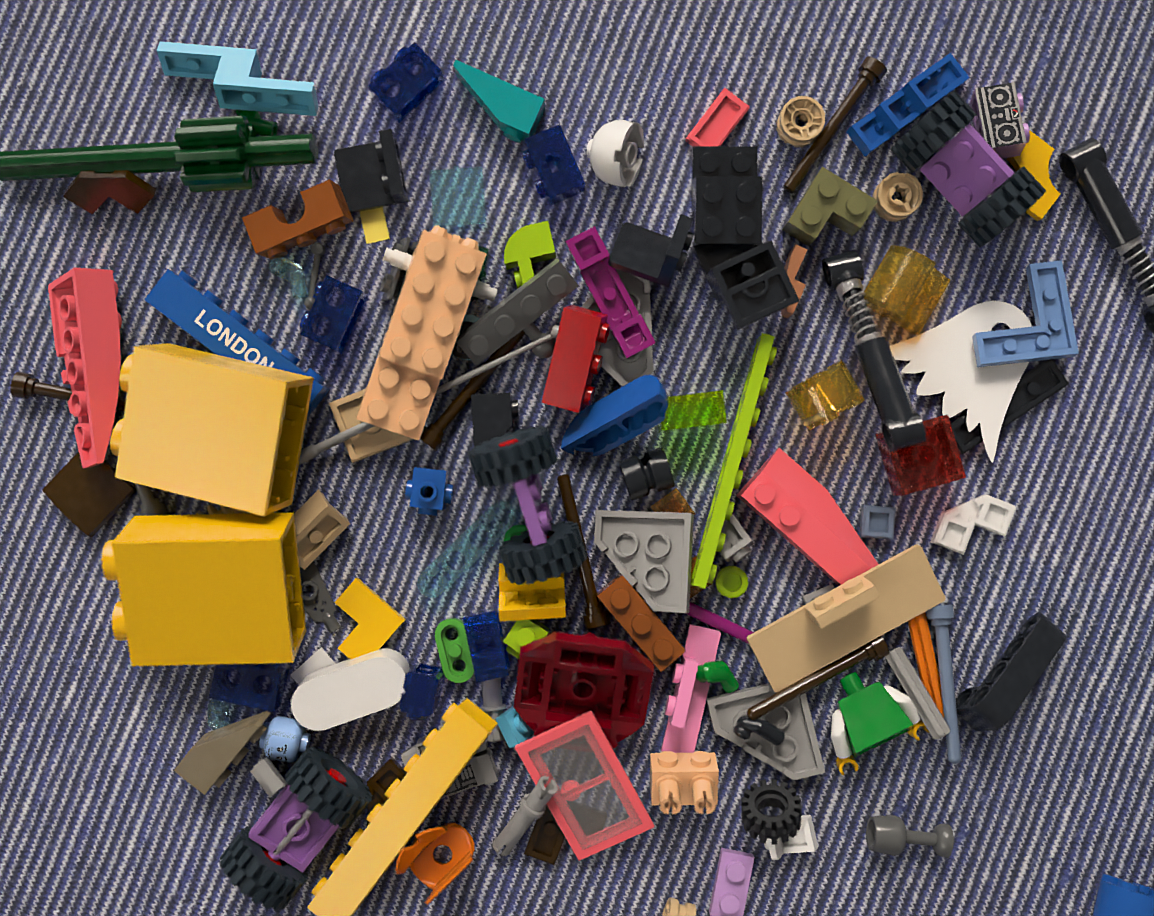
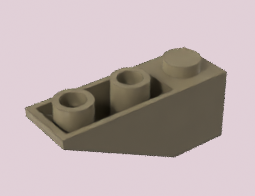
M264 711L205 733L188 751L174 769V772L204 795L213 785L220 788L232 773L228 769L230 764L233 763L237 766L250 751L245 745L249 741L255 744L266 731L267 727L263 723L271 713Z

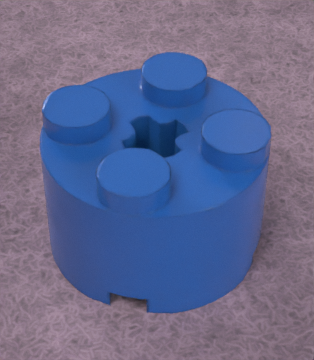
M1102 873L1092 916H1154V889Z

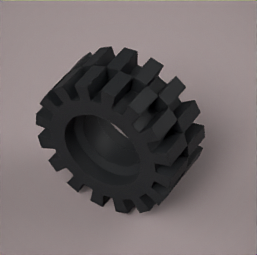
M765 779L760 780V787L753 783L750 785V790H745L744 797L741 800L742 823H744L745 831H750V837L756 839L759 835L761 843L766 844V840L771 839V845L777 844L778 838H781L782 842L785 843L788 841V834L792 838L797 835V830H800L802 804L800 796H796V790L793 787L788 790V784L785 782L778 786L777 780L771 779V784L767 785ZM772 806L783 810L784 813L779 816L770 817L761 814L759 810Z

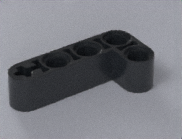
M1038 612L1031 616L1020 628L980 686L968 688L956 698L957 714L978 732L998 730L1005 726L1066 640V635L1043 613Z

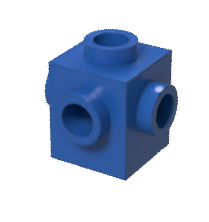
M414 467L413 479L407 480L405 499L410 500V507H418L417 514L437 516V510H446V503L452 504L454 485L449 484L450 471ZM429 486L434 491L430 498L426 495V489Z

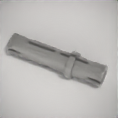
M541 777L531 793L523 796L519 809L492 843L493 849L497 853L506 845L501 855L508 856L533 821L541 818L546 810V804L558 791V786L553 779L545 788L544 785L549 780V777Z

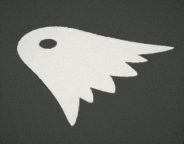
M986 301L976 304L937 327L890 346L894 360L910 361L902 369V373L915 374L925 372L918 385L917 395L927 396L945 392L942 404L944 419L954 417L963 410L968 409L966 415L967 429L971 432L980 423L985 449L992 463L1006 411L1029 362L977 367L972 336L975 333L992 331V327L997 323H1004L1010 329L1033 327L1028 317L1019 308L1002 301Z

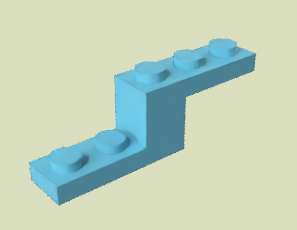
M159 42L157 54L164 75L214 79L213 86L220 108L317 116L319 106L314 82L261 78L262 71L256 49Z

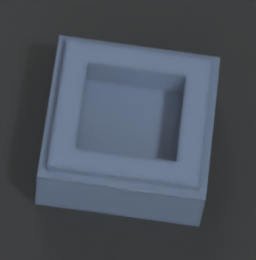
M861 505L859 536L894 540L896 507Z

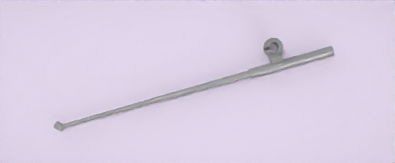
M554 325L551 334L439 386L435 396L552 338H557L559 326ZM362 422L316 445H310L302 449L299 465L375 425Z

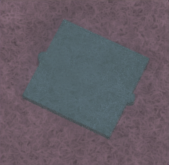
M454 166L453 169L430 170L433 226H457L458 228H463L464 225L486 224L482 167L459 168Z

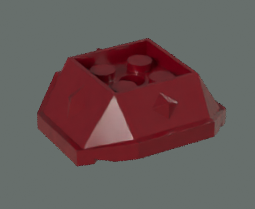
M552 632L546 637L521 646L514 708L523 721L534 731L535 736L592 711L612 749L618 746V742L629 737L645 724L654 675V664L626 641L598 638L591 632L584 635ZM584 734L557 746L558 748L594 752Z

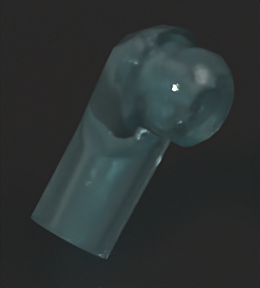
M285 257L272 259L269 263L270 272L290 282L293 298L301 299L308 297L309 293L303 267Z

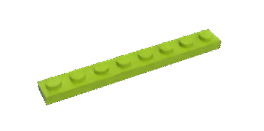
M762 333L756 340L693 568L690 586L706 589L707 583L712 584L717 571V565L713 564L716 551H722L726 533L721 532L724 520H730L734 509V502L730 501L733 488L738 490L743 476V471L739 470V465L742 457L747 458L752 440L747 439L750 426L755 427L757 424L760 409L756 408L758 396H764L769 378L764 377L767 365L772 366L776 356L777 347L772 346L775 336Z

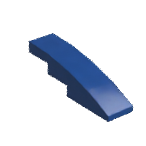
M949 53L909 81L901 90L879 104L868 115L853 124L846 133L866 157L939 103L970 77L954 56Z

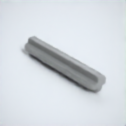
M901 647L891 650L885 658L907 696L912 700L930 735L935 740L950 733V728Z

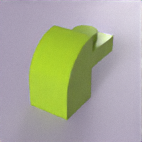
M543 221L518 229L509 238L505 246L504 263L506 270L519 267V270L513 271L517 289L534 276L533 263L556 258L549 222Z

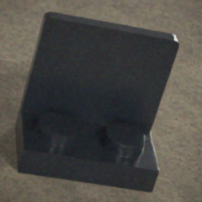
M392 129L379 131L380 141L336 149L334 151L340 187L350 213L409 202L398 142Z

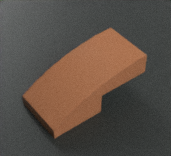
M795 245L789 252L784 268L800 300L806 284L795 280V277L807 249ZM798 302L782 309L781 315L788 319L793 315Z

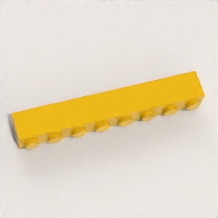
M468 698L459 705L453 703L441 718L445 721L441 729L438 731L434 728L423 741L422 745L426 749L421 756L415 754L403 768L407 772L403 780L400 781L397 778L384 795L388 797L385 804L382 806L378 803L367 816L366 820L370 823L365 830L360 828L349 840L348 845L351 849L347 855L342 852L332 863L329 869L333 873L329 879L323 877L314 887L311 893L315 897L307 908L316 916H353L398 857L401 849L407 845L497 726L498 722Z

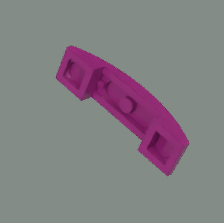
M593 226L565 241L599 311L608 314L606 323L610 324V331L626 359L655 344L656 342L642 315L638 313L616 269L609 266L610 254L596 227Z

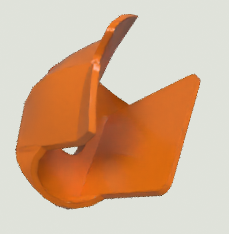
M454 822L444 823V825L416 834V838L410 846L401 849L396 863V873L403 874L410 867L413 874L425 886L432 889L425 902L428 905L472 863L475 850L473 838L463 826ZM446 845L452 851L450 861L440 863L434 858V849L437 846Z

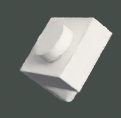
M811 815L801 816L800 830H797V835L794 838L788 834L787 842L783 843L781 838H778L777 844L771 845V839L766 840L764 845L770 851L772 860H779L786 853L816 851L818 843Z

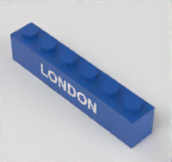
M167 269L144 300L216 355L314 377L307 414L308 419L330 390L322 384L326 379L312 368H309L306 372L298 366L297 363L300 359L284 348L280 352L271 344L275 340L262 330L258 329L254 332L248 328L246 324L249 320L233 309L229 313L223 309L221 304L224 301L209 290L202 293L195 287L198 281L183 270L177 274Z

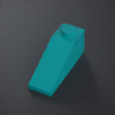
M455 60L453 67L456 77L499 129L504 132L503 135L514 142L521 143L524 140L530 143L545 111V99Z

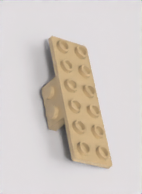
M915 544L747 636V641L770 686L777 693L944 602L946 597L923 548Z

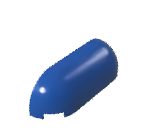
M644 375L586 407L572 420L566 429L561 449L573 455L574 450L593 452V456H598L658 425L664 420L665 412L668 408V396L663 384L654 375Z

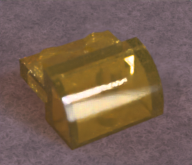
M891 245L864 291L866 293L864 300H868L867 307L871 308L881 317L890 318L912 335H919L951 280L934 268L936 263L923 254L903 246Z

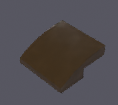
M79 451L42 489L53 504L89 537H93L137 490L129 481L115 478L116 468L111 467L105 458L102 464L83 469Z

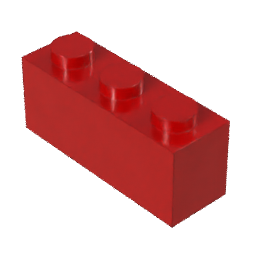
M575 305L563 308L541 403L576 413L581 412L586 408V405H591L595 393V387L591 386L593 375H598L603 356L598 355L601 343H606L610 332V324L606 323L608 314Z

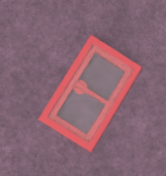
M592 711L515 745V750L535 785L543 776L549 777V780L544 785L545 788L552 779L556 782L558 791L549 800L547 806L578 861L654 828L653 821Z

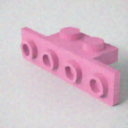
M689 624L684 646L686 652L682 654L681 663L675 664L672 683H676L673 696L669 695L666 702L665 715H668V721L661 747L662 752H695L710 685L708 682H699L696 679V673L699 665L715 661L721 636L719 630Z

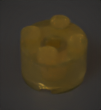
M843 359L828 366L827 370L812 375L785 392L808 431L821 424L823 426L840 416V412L852 409L865 401L863 393Z

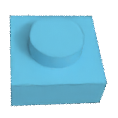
M514 706L495 718L509 748L524 742L534 734V731L523 721Z

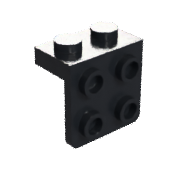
M681 214L672 238L629 222L623 223L608 260L609 266L653 283L669 287L674 271L681 272L688 253L682 252V250L688 252L694 237V233L689 231L693 218Z

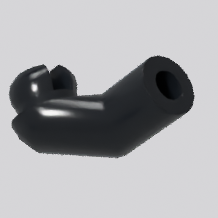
M743 716L737 720L738 724L734 727V733L744 740L750 738L752 731L776 746L780 745L785 738L784 731L763 719L751 720L748 716Z

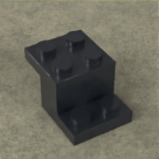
M758 146L692 147L691 213H695L694 244H761L763 176H757Z
M761 240V244H696L693 246L694 254L718 305H726L737 330L800 301L772 241L765 244Z

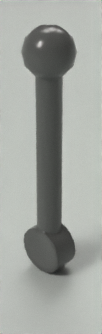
M315 243L311 248L314 254L309 294L304 300V305L308 309H313L317 305L315 291L320 258L326 251L325 246L321 243Z

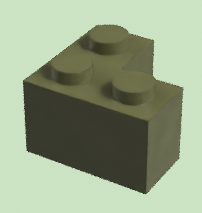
M822 167L810 183L782 228V231L808 247L817 238L827 221L853 236L862 228L878 201Z

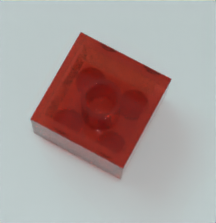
M948 414L923 420L926 432V441L924 443L891 452L886 446L882 432L875 434L893 496H904L966 478Z

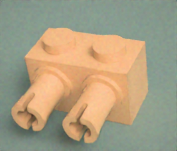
M663 751L661 753H650V794L652 806L660 805L661 811L665 814H669V808H672V814L679 813L682 805H694L695 811L699 814H703V807L706 809V814H710L715 810L718 804L719 778L715 752L674 753Z

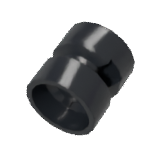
M662 447L644 453L643 459L633 456L619 461L631 501L648 496L651 489L660 492L675 487L669 462Z

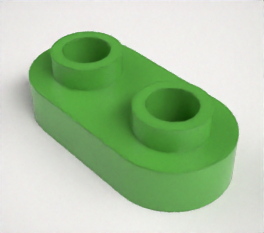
M458 618L444 619L435 630V641L445 677L451 682L463 683L472 677L476 668L468 629L465 623ZM447 629H456L458 637L456 639L448 638L446 634ZM458 659L463 660L466 665L465 669L457 670L454 667V661Z

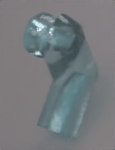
M222 696L214 697L208 704L207 724L212 730L231 724L229 722V702Z

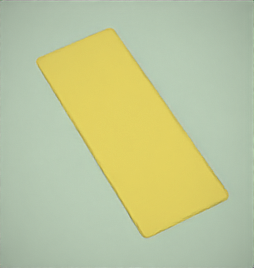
M383 207L359 211L367 244L390 238Z

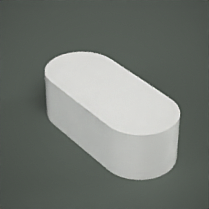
M381 648L351 660L348 659L308 674L295 690L291 700L292 713L297 722L303 727L314 731H322L392 707L402 699L410 680L409 664L399 652L393 649Z

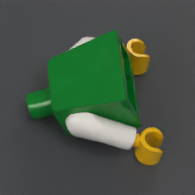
M857 672L851 673L840 680L847 697L838 701L837 710L832 714L831 739L837 756L836 765L842 775H845L842 769L845 763H852L855 772L858 771V764L854 757L856 758L906 732L919 741L920 738L917 736L916 731L920 726L929 733L909 696L891 686L883 687L880 682L864 687Z

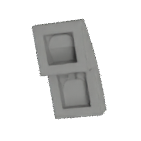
M268 757L262 759L250 771L269 797H272L287 785L285 779Z

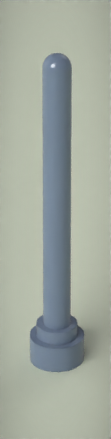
M936 605L927 610V619H931V626H935L943 715L950 728V733L946 735L948 760L953 764H957L961 761V748L948 625H951V618H954L953 605Z

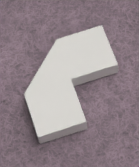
M981 495L941 513L931 543L964 555L974 526L1000 536H1006L1017 506L989 495Z

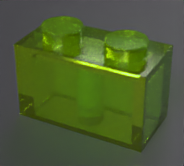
M723 390L668 397V408L665 412V418L658 424L659 433L726 424L727 418Z

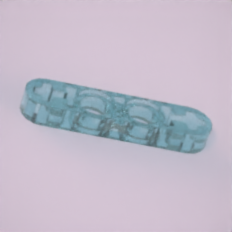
M500 501L485 511L421 573L417 582L420 592L430 598L438 597L444 593L515 524L517 520L515 507L509 502ZM499 507L501 510L508 508L511 511L508 515L510 522L508 524L504 521L500 522L495 527L500 532L495 536L492 529L482 523V521L487 517L489 523H491L497 517L496 508ZM480 528L487 532L489 539L485 546L476 547L472 544L470 536L473 530ZM452 551H459L464 555L465 564L461 569L456 570L449 567L447 557ZM440 562L443 569L452 575L453 578L448 580L445 575L438 582L440 586L438 591L435 588L428 590L425 587L428 583L425 577L427 575L430 577L436 576L441 571V569L436 567Z

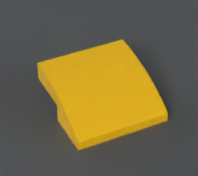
M499 563L500 622L566 618L564 572L559 577L547 578V581L539 582L538 580L533 584H526L525 582L522 585H516V582L510 583L504 564Z

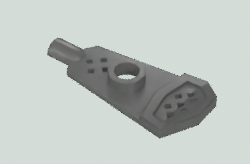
M313 561L305 570L300 567L304 610L314 622L323 621L331 634L339 629L341 625L333 615L336 606ZM306 584L314 588V594L311 597H307L303 593V587Z

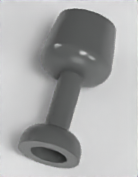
M884 815L871 816L866 827L868 849L878 853L897 856L903 852L906 844L932 846L938 856L949 858L953 851V831L949 824H939L933 829V832L906 830L905 823L900 817Z

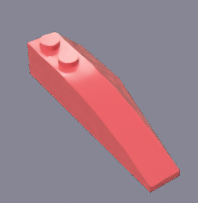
M74 267L48 284L55 350L57 357H64L66 370L61 372L63 384H70L72 394L67 402L70 414L78 418L79 423L75 425L74 433L82 468L86 469L104 462L113 429L119 393L121 367L120 328L122 319L120 313L117 312L116 298L118 286L113 278V270Z
M779 447L736 495L838 586L879 565L828 490Z

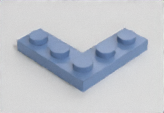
M1062 260L1034 263L1026 267L1036 326L975 333L972 336L977 367L1068 358L1079 354Z

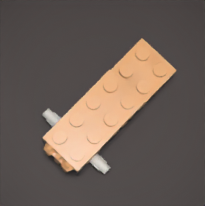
M434 226L430 232L426 230L420 232L412 255L396 249L394 251L386 248L382 261L389 262L390 265L400 268V270H405L406 274L393 308V316L390 317L388 330L385 331L382 347L379 348L375 365L356 416L357 420L418 441L420 440L471 297L483 300L488 299L493 302L498 289H494L489 284L478 280L486 257V253L479 251L478 241L470 238L462 239L456 234L447 233V230L442 227Z

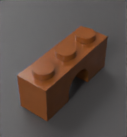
M329 179L301 191L305 210L301 219L293 224H288L283 211L272 205L242 217L255 253L270 260L279 259L288 254V249L295 246L306 247L315 243L318 236L325 233L333 235L345 230V225L353 222V218L340 185Z
M621 573L597 592V597L660 672L686 652L682 644Z

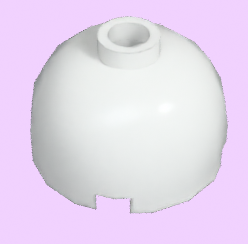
M614 120L603 125L596 132L594 138L590 139L587 145V157L590 159L596 176L603 182L619 187L632 186L642 165V159L636 160L638 147L644 148V134L641 125L627 120Z

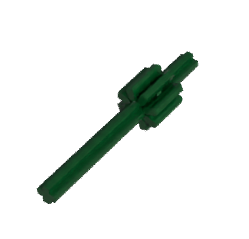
M245 116L183 119L180 123L181 128H176L174 139L176 142L0 152V181L77 177L81 171H96V174L113 173L114 170H128L133 174L180 172L179 176L184 186H189L192 192L249 190L255 188L256 180L260 178V167L316 164L318 148L314 134L256 137L253 124L248 123V119Z

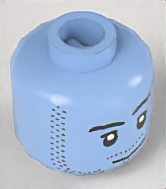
M276 716L270 723L266 722L264 724L267 729L260 737L259 748L264 749V754L269 759L293 763L299 758L300 753H303L309 747L311 734L305 733L306 728L300 725L296 719Z

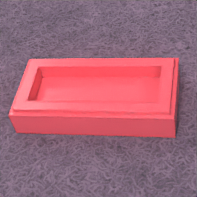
M724 88L686 137L685 141L691 146H721L747 113L750 106Z

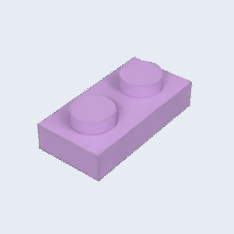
M721 848L709 907L710 916H743L754 863L753 854Z

